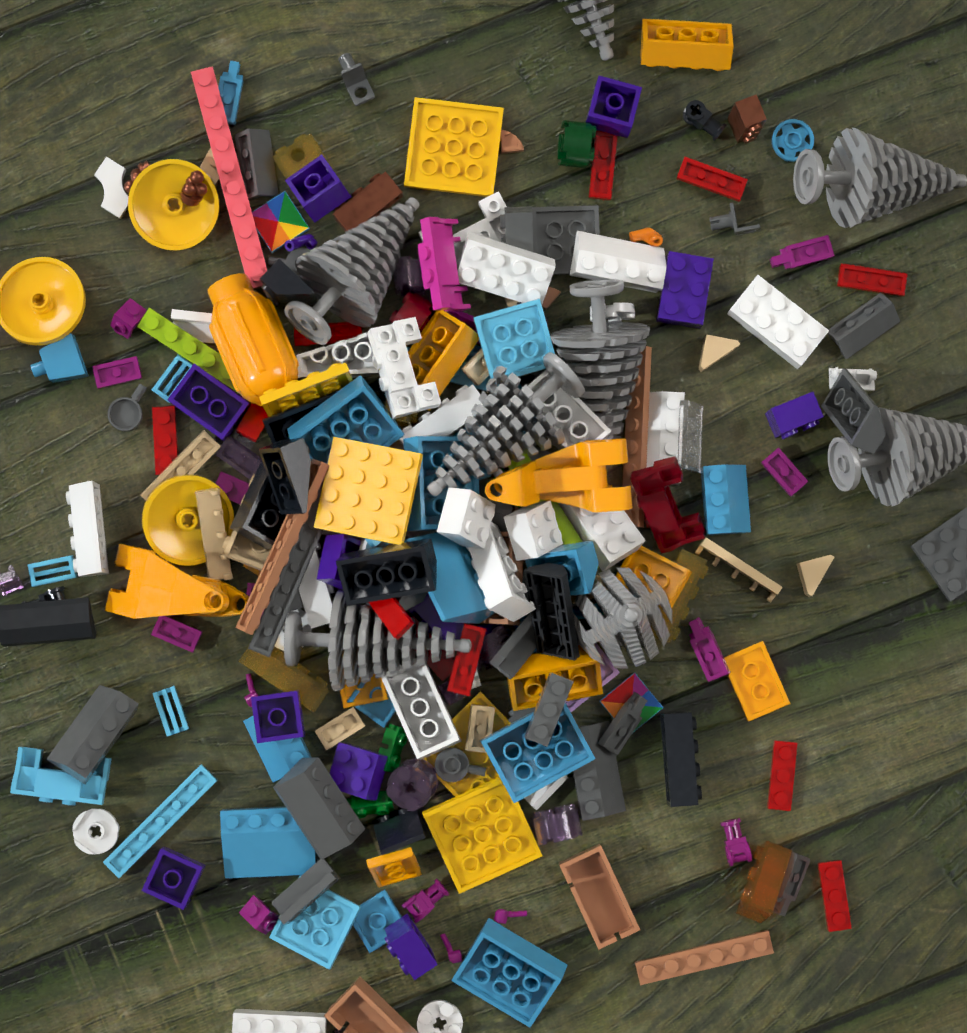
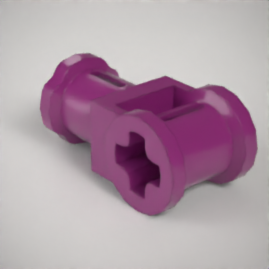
M740 818L721 822L727 838L724 840L730 867L737 862L752 861L746 836H742Z
M437 878L434 880L435 883L425 891L422 889L401 905L411 913L415 923H418L427 916L438 900L443 896L450 895Z

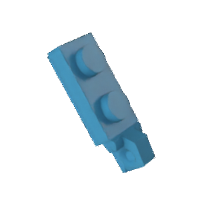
M230 61L228 72H223L222 76H220L218 86L227 122L230 125L236 124L243 87V75H239L240 64L236 61Z

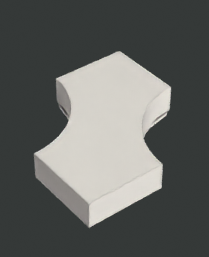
M106 157L94 175L104 188V199L101 207L121 219L128 209L129 196H127L123 188V178L126 169Z

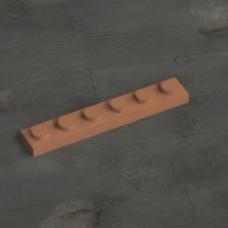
M764 930L635 961L639 983L644 985L773 954L774 951L769 931Z

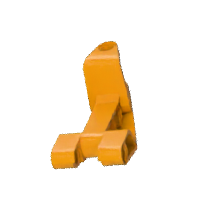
M626 439L585 440L499 474L495 479L487 483L485 487L486 496L493 501L523 507L540 502L541 499L583 508L591 512L632 509L631 486L613 487V485H608L606 465L628 463ZM492 484H494L496 491L501 494L500 496H495L491 493L490 487Z
M119 544L115 564L118 567L130 570L127 589L123 591L111 588L108 593L105 611L133 619L182 614L203 617L237 616L243 612V610L240 611L237 608V601L243 598L246 605L249 596L224 581L198 575L190 576L157 556L155 551Z

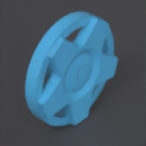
M797 119L783 121L776 127L772 135V147L775 153L783 160L789 162L797 160L798 157H795L797 152L801 153L805 149H812L814 145V135L811 128L803 121ZM791 124H797L801 127L794 129ZM781 128V129H782V135L776 137L777 132H778L779 129ZM808 134L810 138V145L805 141V138ZM778 148H783L784 154Z

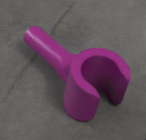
M251 673L246 674V680L250 694L244 696L248 706L252 707L251 697L258 696L255 691Z
M498 909L495 912L494 920L498 923L506 924L507 917L527 916V911Z
M446 934L440 935L448 952L450 962H462L460 949L453 951Z

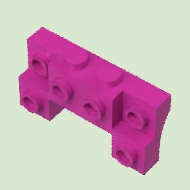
M438 217L421 219L423 243L418 244V254L424 290L430 289L433 310L449 312L471 309L470 304H463L461 293L468 291L467 286H456L460 284L454 243L461 240L460 237H453L452 225L458 224V219Z

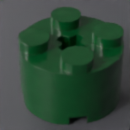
M563 120L561 128H565L564 134H559L557 159H560L558 165L586 168L590 165V161L593 162L594 148H591L592 139H595L596 126L586 122Z

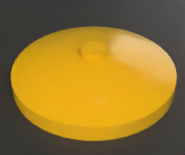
M166 159L151 164L136 177L129 192L128 211L133 226L147 242L166 250H183L197 245L212 231L218 218L219 197L213 181L200 167L185 160ZM198 170L204 175L202 183L206 184L207 193L197 206H189L183 203L180 193L186 179L193 171Z
M49 257L30 258L13 266L0 280V324L11 337L19 342L28 345H47L57 342L69 335L83 316L86 303L83 284L75 271L62 261Z
M192 474L174 476L159 484L147 498L142 513L143 532L151 548L166 561L183 566L198 565L206 562L195 491L217 487L220 489L225 531L227 536L231 537L233 530L230 526L234 520L233 508L228 496L213 481Z

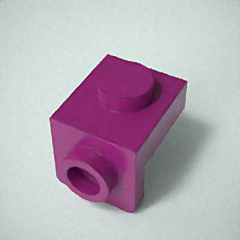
M130 298L114 314L110 326L117 334L128 339L147 310Z
M255 895L251 897L239 912L255 930L265 935L274 929L279 919V915L271 911Z

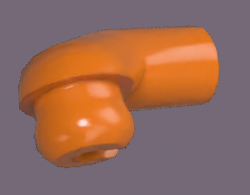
M651 228L629 232L631 242L644 241L650 246L659 247L663 243L662 236Z

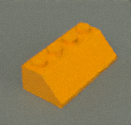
M659 19L642 20L641 65L649 67L668 66L670 68L688 67L695 70L704 68L716 71L731 69L733 54L732 24Z
M436 310L421 332L422 339L418 343H414L408 351L417 384L422 385L435 382L439 397L479 340L478 333L444 310Z
M578 645L580 657L575 661L540 653L531 654L512 679L507 677L513 711L537 706L550 672L574 681L566 701L603 694L600 663L593 660L580 645Z

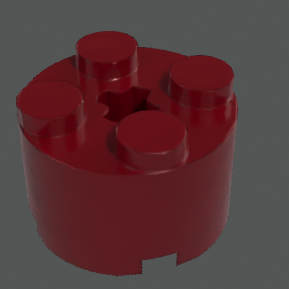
M409 292L402 301V307L399 311L395 310L392 313L389 322L393 323L394 321L416 317L421 334L436 310H433L431 302L417 293L412 294Z

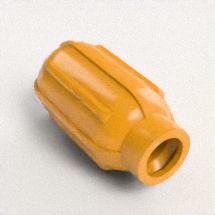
M243 273L233 274L212 284L208 289V295L213 304L211 323L209 325L213 339L235 390L249 402L262 406L259 396L264 395L265 391L273 388L280 389L285 387L286 383L298 380V360L273 302L254 291L248 275Z

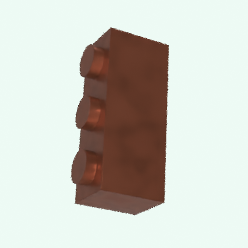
M757 94L735 102L728 116V122L737 143L744 141V144L757 139L756 136L760 134L767 120Z
M386 171L383 174L377 173L369 180L370 184L364 189L362 187L358 188L352 194L353 198L348 202H343L334 209V219L345 232L358 227L359 224L373 217L381 215L382 212L386 211L403 197L402 191Z

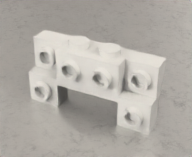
M499 191L479 201V206L485 219L453 235V237H460L461 240L454 243L457 265L468 232L501 242V237H505V228H501L500 215L505 214L504 207L507 206ZM422 231L418 233L423 242Z
M416 317L394 321L390 325L371 328L367 334L374 355L373 365L379 371V385L381 390L385 392L392 419L438 407L441 404L435 382L422 385L417 384L406 345L418 343L422 339Z

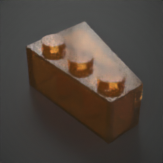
M766 841L761 846L758 845L754 854L756 861L749 870L748 882L741 894L736 914L762 923L772 915L792 850Z

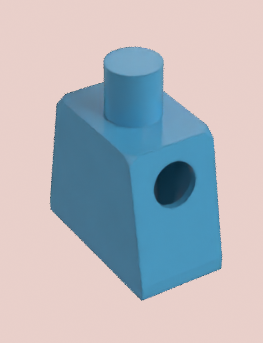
M72 333L40 349L39 353L42 361L30 365L34 377L47 374L48 379L52 383L89 376L76 337Z

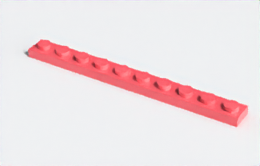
M213 66L192 71L193 83L244 273L248 275L253 289L260 288L263 285L260 278L267 272V267Z

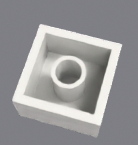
M448 488L437 532L461 546L484 549L489 537V529L495 514L496 505L472 490Z
M551 500L522 507L504 516L516 561L538 558L563 544L562 534L558 528Z

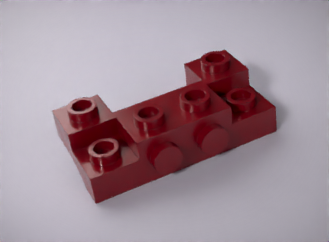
M676 456L654 461L653 466L632 471L630 476L637 494L638 507L644 511L646 526L651 528L661 554L673 551L684 544L705 539L706 529L699 513L681 517L669 485L682 482L683 473Z

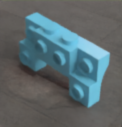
M18 747L10 793L36 796L42 802L52 803L53 799H59L65 805H76V802L104 804L111 758L104 757L85 785L63 770L41 768L44 749Z

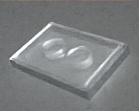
M689 400L680 401L678 463L681 470L701 473L703 406Z

